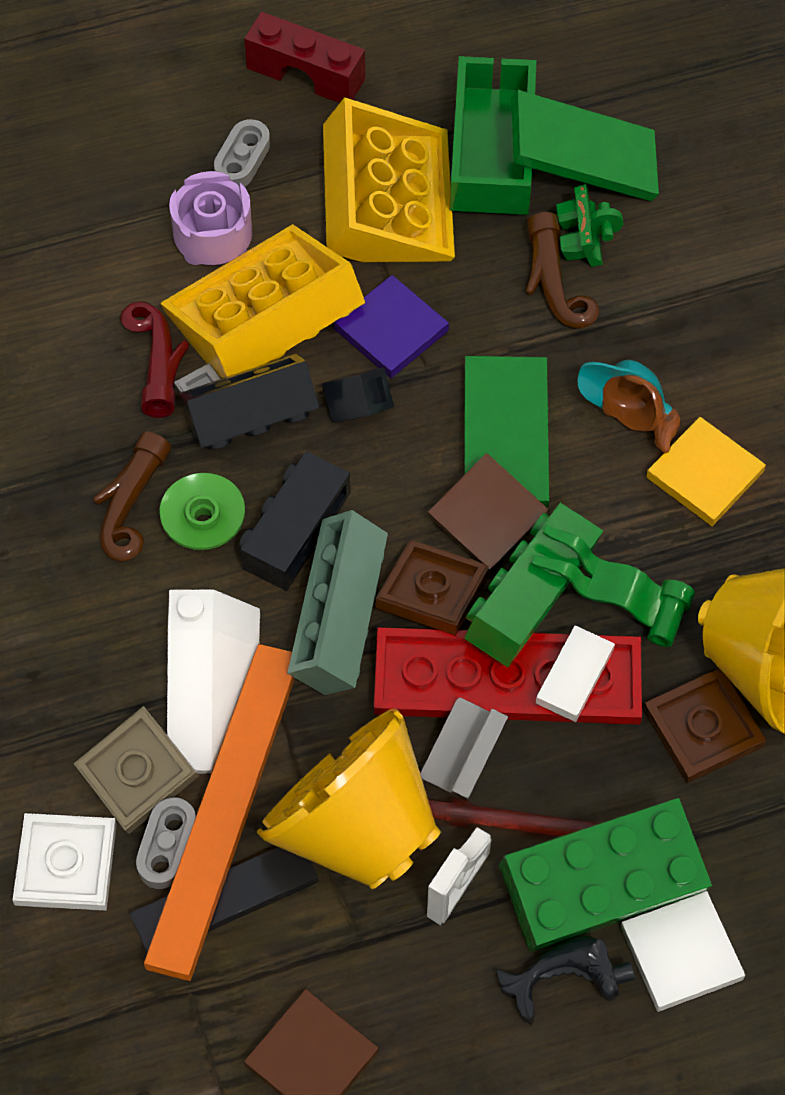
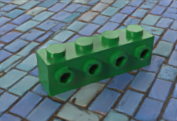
M561 502L550 516L544 512L542 513L530 532L534 536L530 543L524 540L520 542L509 559V562L513 564L509 571L503 568L499 570L488 587V590L492 592L490 597L485 600L480 596L466 616V619L472 623L464 639L506 667L511 665L570 583L567 578L556 572L532 565L533 556L569 562L577 566L578 569L582 567L580 557L571 548L543 534L545 525L580 537L587 543L591 552L604 531Z

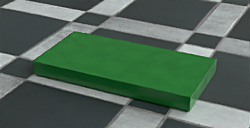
M517 90L511 97L513 163L648 201H653L659 195L655 130L521 90Z
M465 356L464 475L488 453L546 508L549 507L547 357Z

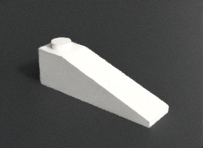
M169 590L167 735L198 774H212L258 644H260V608L216 590Z

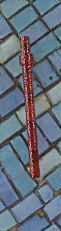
M453 798V803L428 800L434 819L450 821V826L468 828L469 823L565 836L601 824L472 806L469 800Z

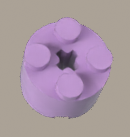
M200 172L185 179L184 185L177 192L175 189L169 203L174 241L178 250L184 255L185 260L192 265H219L230 262L247 252L253 230L250 198L246 188L241 183L239 186L231 181L229 175L222 172Z

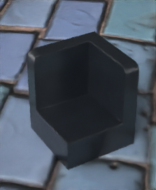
M384 367L344 375L322 383L329 414L334 423L371 416L394 407Z

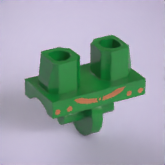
M586 184L574 187L575 199L556 204L557 216L563 230L579 226V231L560 236L562 253L567 261L587 258L591 267L603 265L600 235H602L603 241L613 240V233L618 232L624 225L623 215L619 210L610 208L608 202L600 203L598 205L599 210H597L595 202L589 200Z

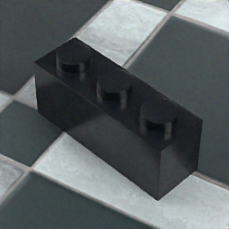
M293 354L179 393L193 439L201 448L207 446L208 449H218L227 446L232 442L231 438L244 433L247 436L265 433L271 429V424L285 420L287 423L303 420L310 415L309 411L320 408L307 363L298 354Z
M307 451L298 464L293 462L288 467L282 480V488L276 496L270 495L261 510V519L254 529L250 527L245 531L238 547L241 552L243 570L285 591H288L316 548L322 519L337 515L351 494L350 472Z

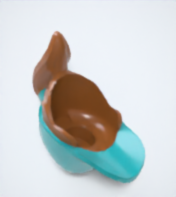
M630 359L620 361L615 366L600 362H587L583 364L579 369L577 379L581 394L588 401L603 409L606 415L616 418L630 430L654 431L655 445L662 452L669 453L670 442L676 435L680 425V415L668 403H665L663 390L656 375L643 364Z

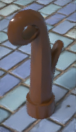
M541 212L531 216L526 222L533 251L532 268L526 293L528 295L534 294L541 280L549 307L559 321L573 328L590 326L597 320L599 315L597 302L585 295L575 296L565 301L558 243L561 232L557 215L551 212ZM577 307H584L587 310L582 314L573 312Z
M142 432L133 449L134 455L128 464L106 488L93 498L94 503L99 505L112 497L101 526L100 542L101 548L106 555L116 561L133 559L143 547L142 534L132 527H122L152 475L158 466H163L172 449L171 444L166 439L155 433ZM121 539H131L129 544L125 546L116 545V542Z

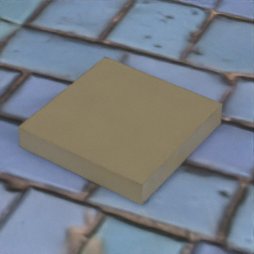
M144 706L74 763L119 824L129 834L150 817L153 808L160 801L175 797L200 776Z

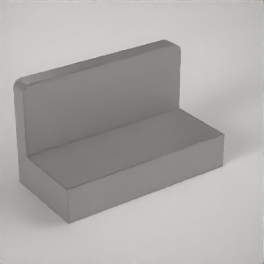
M458 698L420 773L421 778L468 801L508 716L494 709H491L489 712L463 698Z

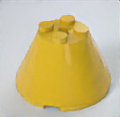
M785 568L743 576L730 575L717 591L713 600H707L703 603L698 614V622L704 626L703 645L705 656L718 666L773 729L785 734Z
M396 708L382 713L349 737L352 742L336 760L329 753L313 767L267 814L262 823L268 829L264 831L261 828L258 829V835L270 844L368 885L371 889L378 887L388 877L394 881L403 875L413 864L409 856L417 848L423 850L440 835L441 831L435 825L403 715Z

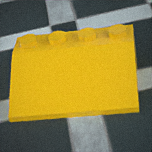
M344 97L323 124L327 247L341 257L359 262L452 261L455 258L453 218L452 211H450L451 185L447 129Z
M292 224L164 300L160 305L207 364L210 363L218 376L225 378L281 358L287 350L304 340L315 337L320 330L336 320L348 316L351 311L366 302L351 263Z

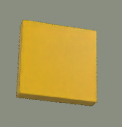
M699 417L670 447L669 453H664L648 469L646 478L710 526H713L760 477L765 470L766 464Z

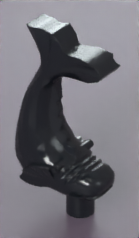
M589 936L575 938L550 949L523 973L516 975L496 970L503 995L517 1000L519 1014L523 1022H527L530 1026L534 1023L535 1017L532 991L535 984L541 979H551L553 976L560 977L563 974L567 976L575 974L578 977L583 976L585 980L596 984L602 997L607 1001L614 1000L615 997L619 996V984L635 980L630 961L612 966L605 943L601 939L597 940Z

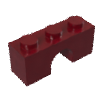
M262 11L244 38L247 69L281 81L290 66L296 67L304 71L312 79L316 95L340 103L344 97L354 100L365 81V49Z

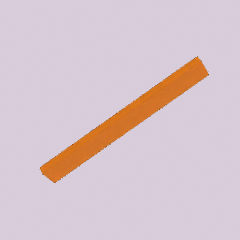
M260 644L257 646L144 962L145 969L148 971L187 981L192 979L295 680L294 677L287 674L292 655L290 651Z

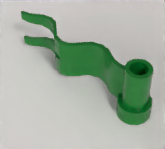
M545 525L543 534L571 548L580 557L585 571L591 577L585 576L577 566L562 560L534 555L531 561L532 565L564 576L571 582L577 593L589 600L610 603L624 608L639 622L650 627L647 636L650 642L661 647L672 646L683 614L690 609L695 596V591L691 586L671 579L664 580L662 585L659 586L644 572L635 567L608 562L598 558L580 537Z

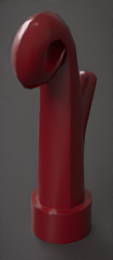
M133 302L127 305L121 312L120 319L124 327L137 333L152 329L146 386L142 390L141 409L147 416L164 418L170 416L175 410L174 379L178 366L189 348V343L186 340L182 341L172 352L171 335L165 316L158 308L148 302ZM136 317H143V318H146V319H144V320H137V319H134V318H136Z

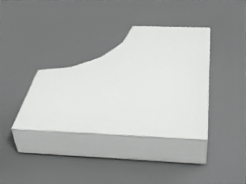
M476 828L459 850L453 848L428 887V918L440 925L445 923L490 854L491 835Z

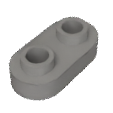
M252 119L237 123L214 160V171L229 175L230 180L239 186L240 183L244 187L252 181L269 151L270 134L267 126L260 121ZM249 143H254L255 145H254V146H248L247 144H249Z
M172 797L164 799L151 812L136 858L139 876L151 888L164 889L172 886L196 819L195 811L187 801L181 798ZM173 820L183 823L175 831L167 829L166 826ZM158 862L169 864L168 869L162 873L153 871L154 865Z

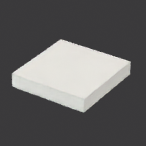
M25 813L13 893L14 905L107 911L117 826L115 818Z
M707 891L621 923L620 928L657 1012L740 982L745 977V973Z

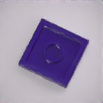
M393 275L364 297L366 303L351 311L348 316L334 322V330L378 368L384 367L389 378L394 377L449 331V323Z

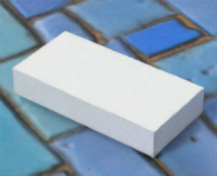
M574 626L536 697V704L576 722L614 651L615 644L578 626Z

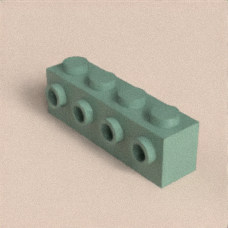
M353 510L322 519L287 673L324 695L356 687L388 536L387 532Z

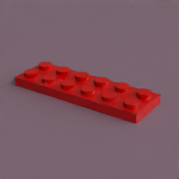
M377 628L374 715H381L390 709L396 708L403 716L448 718L456 700L463 698L489 712L491 709H494L508 716L507 720L574 722L536 704V697L570 634L533 633L511 665L506 667L464 639L467 631L459 630L455 636L434 629ZM597 635L614 643V651L576 722L640 725L642 719L641 637Z

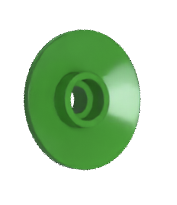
M196 473L179 479L168 488L160 504V520L166 534L177 544L193 550H208L226 544L239 532L245 518L244 499L239 489L228 479L212 473ZM200 515H208L211 517L209 520L206 521L196 520Z

